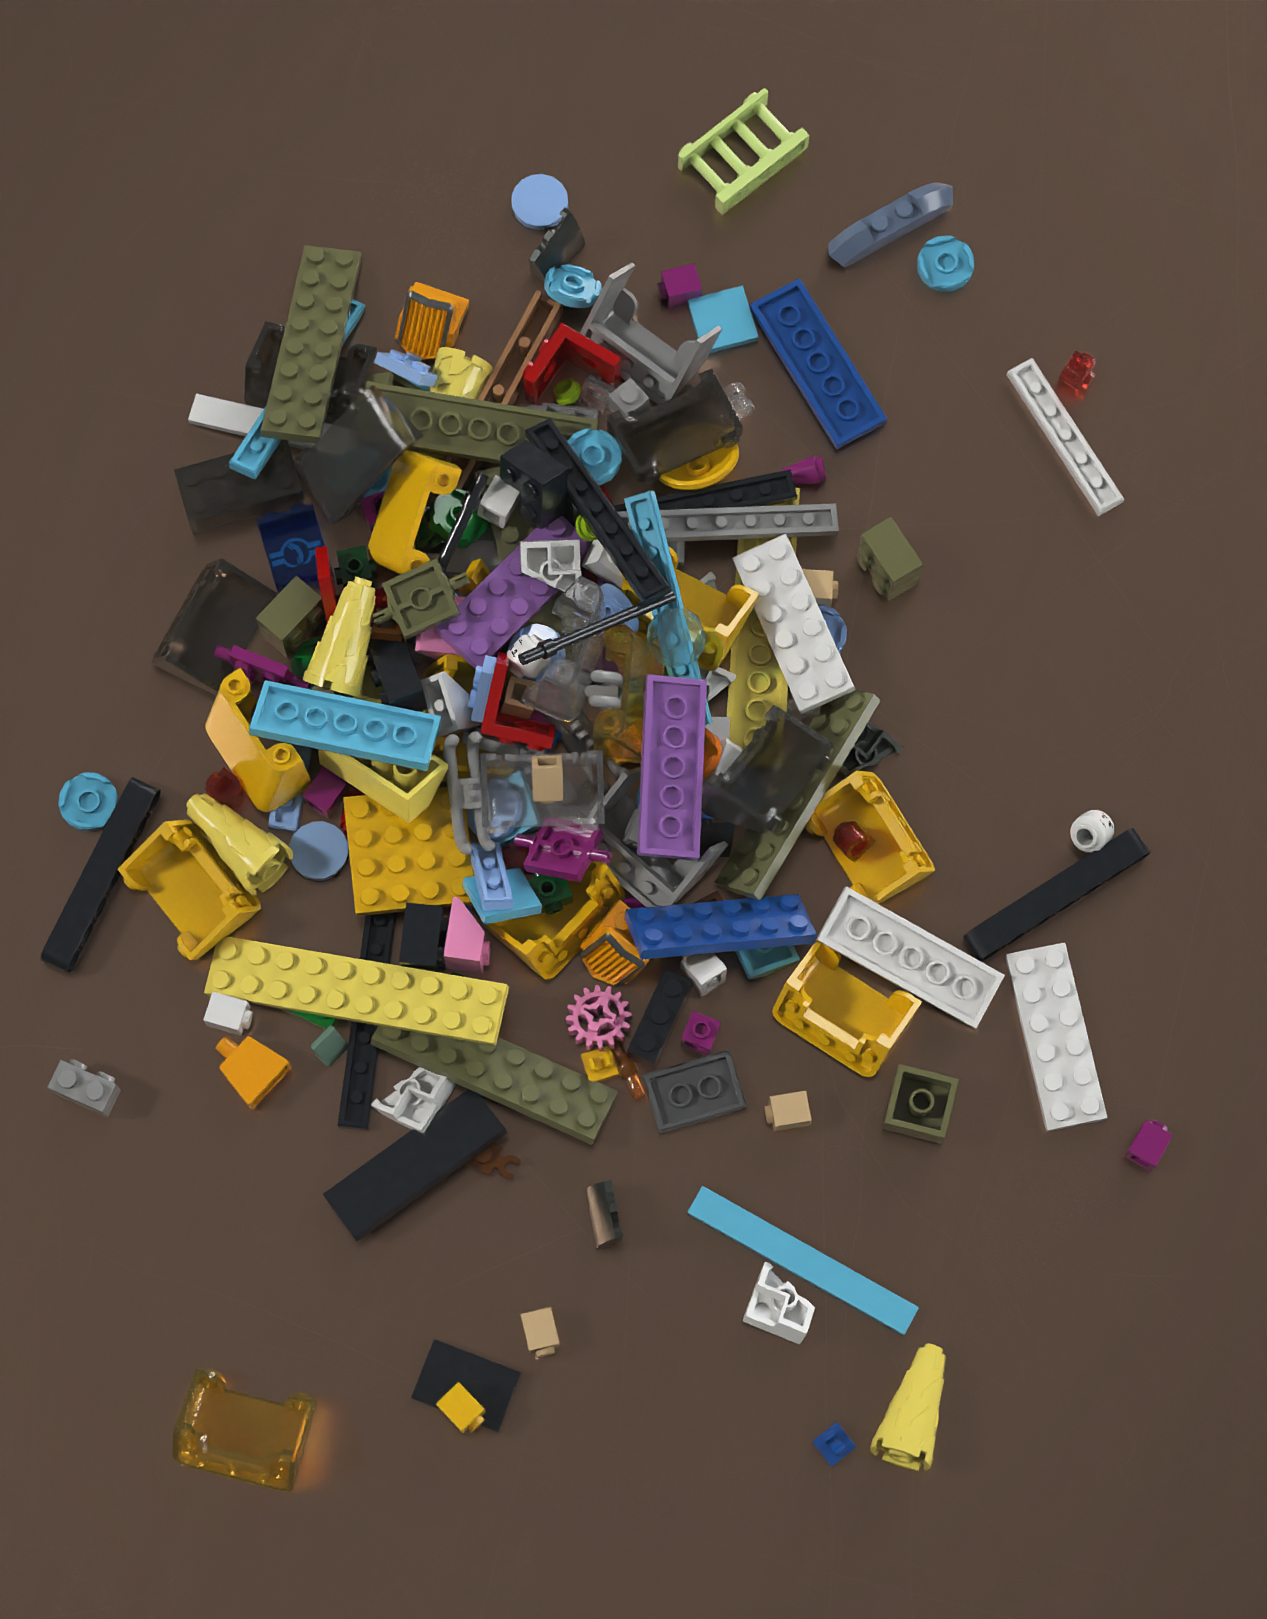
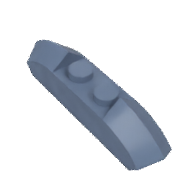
M939 182L924 185L846 228L828 243L829 256L842 266H850L943 214L953 205V186Z

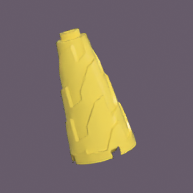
M450 347L439 348L432 373L438 375L435 387L429 386L430 392L478 399L493 371V367L487 361L474 354L472 359L466 357V351ZM418 451L419 453L432 456L441 460H444L446 457V455Z
M356 576L354 582L348 581L347 586L344 587L333 616L330 615L321 642L318 641L309 666L304 673V681L320 687L324 686L340 693L361 697L368 660L366 653L372 631L370 625L376 599V589L371 587L373 581Z
M197 793L188 800L186 805L188 808L187 815L201 830L200 833L216 849L220 858L235 873V878L250 894L257 895L256 888L262 893L265 892L283 876L288 869V866L284 863L285 858L287 857L291 861L293 859V850L272 833H266L249 820L244 819L226 804L222 805L206 793L202 795Z
M925 1344L924 1347H920L910 1369L906 1371L904 1379L888 1407L884 1420L871 1442L870 1451L875 1456L879 1449L884 1451L882 1460L919 1471L921 1463L924 1464V1471L931 1468L936 1439L935 1434L939 1421L938 1408L944 1384L943 1374L946 1363V1356L942 1354L943 1349L934 1344Z

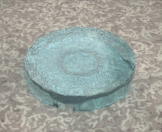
M679 607L664 609L655 615L648 626L646 636L648 649L654 659L662 665L672 668L687 666L696 661L703 652L706 641L705 631H703L702 622L699 617L690 610Z

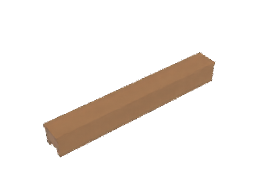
M536 290L477 400L514 405L524 385L523 371L530 361L535 362L540 355L538 350L543 341L551 337L563 314V304L542 296V292ZM449 455L444 459V461L456 464L462 470L455 489L467 491L474 478V473L479 470L483 461Z

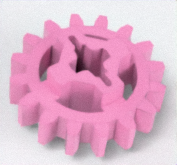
M595 985V990L591 993L587 988H583L584 996L580 997L575 994L573 997L576 1005H568L567 1007L568 1012L572 1014L566 1016L567 1024L572 1025L568 1028L570 1036L577 1034L575 1040L578 1045L586 1041V1048L589 1051L593 1045H597L599 1052H603L605 1044L614 1049V1040L617 1039L621 1042L625 1040L622 1031L630 1032L631 1030L630 1024L627 1023V1021L632 1020V1013L627 1011L630 1008L629 1002H621L623 998L621 992L612 995V988L610 986L606 988L605 992L600 990L599 985ZM611 1004L618 1010L619 1017L610 1011ZM600 1014L604 1015V1018H600L598 1022H594V1018H598ZM579 1019L582 1020V1023L588 1025L587 1032L580 1026Z

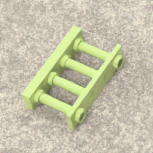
M766 88L758 93L753 92L750 94L742 106L696 142L686 144L679 152L678 168L683 171L692 164L717 191L715 208L722 215L808 148L809 134L803 128H800L795 133L789 132L765 107L768 102V91ZM754 114H757L781 140L780 145L774 150L767 149L744 124ZM734 130L760 157L759 161L752 167L746 166L722 140ZM712 147L738 173V178L732 183H724L701 158Z

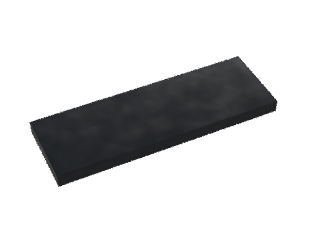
M468 1089L437 1111L424 1133L412 1129L323 1193V1196L358 1242L508 1132L481 1096Z

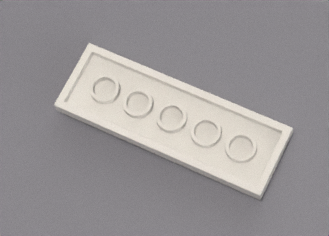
M787 535L779 536L733 557L732 559L744 586L759 593L754 609L800 713H806L855 691L856 689Z
M847 886L844 887L816 939L818 942L972 1028H977L1005 976Z
M1065 942L1006 954L1005 959L1046 1132L1106 1120L1107 1114Z

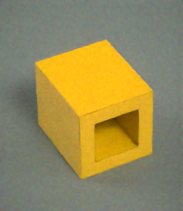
M459 1382L436 1403L437 1407L462 1434L467 1430L471 1433L474 1432L485 1421L482 1417L486 1412L485 1409Z

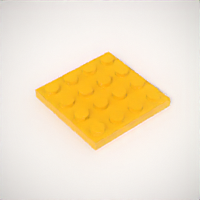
M448 787L438 788L430 805L410 823L367 795L343 797L356 916L405 911L406 903L451 907L453 897L460 898L464 905L472 904L463 888V878L474 876L471 855L460 853L456 847ZM463 809L465 833L470 844L466 809Z

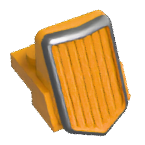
M415 282L414 286H411L407 293L405 305L398 319L395 339L398 340L399 346L405 352H412L421 356V362L436 360L435 357L439 348H453L459 335V327L469 308V299Z
M621 900L615 903L603 920L597 923L579 946L583 950L581 952V960L591 977L614 986L622 983L626 985L640 973L650 960L641 959L625 921L626 909L631 908Z

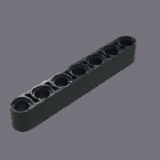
M134 777L129 780L43 948L40 958L42 962L67 973L73 970L121 876L117 869L131 856L158 803L161 789Z
M1132 827L1109 841L1102 849L1093 851L967 932L963 938L978 960L983 962L1147 857L1151 850L1136 829Z

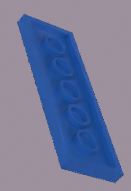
M800 278L750 304V311L836 450L887 423V417Z
M799 894L762 897L761 900L747 898L626 909L625 921L641 959L815 943L817 936Z

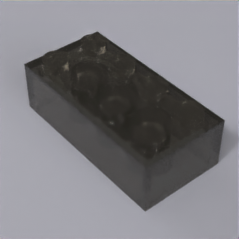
M288 440L280 441L256 480L229 468V461L235 453L174 469L192 533L197 534L306 503Z

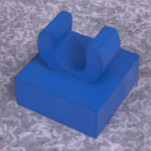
M838 1422L812 1441L831 1467L856 1448V1445Z

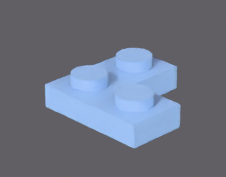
M391 349L390 353L377 352L374 360L375 364L418 385L435 387L438 375L430 372L431 366L421 362L422 357L412 352L404 354Z
M485 655L483 667L478 665L476 667L468 707L473 708L472 721L483 722L497 661L496 657Z

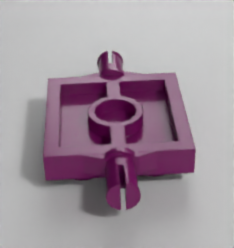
M220 645L215 649L214 657L230 662L235 671L241 668L250 684H254V682L264 684L266 680L306 689L311 687V683L292 673L289 666L236 645H233L232 650Z
M547 817L542 828L534 836L518 833L517 837H515L516 846L529 848V853L523 863L527 872L580 882L592 861L609 864L612 860L611 851L597 849L604 835L601 827Z

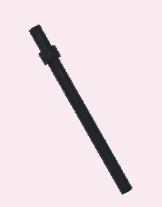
M478 472L469 493L465 492L461 501L463 506L439 555L438 561L444 573L473 511H477L481 503L480 495L489 476Z
M671 590V593L646 606L641 602L556 639H545L538 642L537 647L520 653L518 655L519 661L522 665H526L540 658L548 659L557 655V651L672 603L676 600V596Z

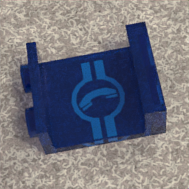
M297 504L291 507L289 511L282 513L270 512L263 515L261 519L256 520L277 592L280 593L295 576L299 577L307 585L318 582L315 548L323 547L325 544L313 504Z

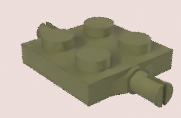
M434 559L382 583L387 595L388 607L373 613L372 616L377 626L393 618L399 624L404 637L409 639L461 615L455 601L454 590L470 584V581L465 572L448 579L444 575L439 561Z

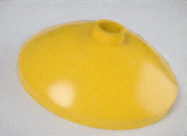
M709 425L693 426L675 432L662 441L654 452L652 465L656 477L663 484L680 490H697L714 485L725 478L738 461L739 448L735 437L723 428Z

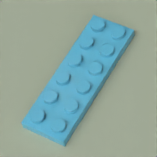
M265 680L249 727V735L427 771L440 729L441 716Z

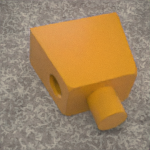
M226 1035L215 1047L226 1058L219 1066V1069L251 1110L258 1105L292 1068L289 1061L249 1036L238 1045Z

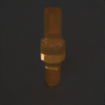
M615 1041V1048L611 1050L619 1065L617 1067L622 1080H626L634 1100L640 1099L645 1096V1092L636 1075L638 1070L634 1061L629 1060L621 1041Z

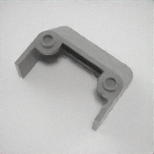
M630 262L609 275L580 334L621 357V378L626 381L632 378L652 401L657 404H667L678 395L704 364L722 328L717 326L696 341L688 340L684 342L677 351L633 319L638 310V303L635 296L624 288L636 266Z
M637 767L622 773L583 824L601 827L604 835L597 849L612 852V860L609 864H604L610 868L618 882L645 907L674 905L703 878L727 848L728 844L723 841L709 847L698 860L678 859L674 865L663 857L637 855L636 850L624 845L621 839L633 810L637 809L636 802L627 794V791L641 775V768Z

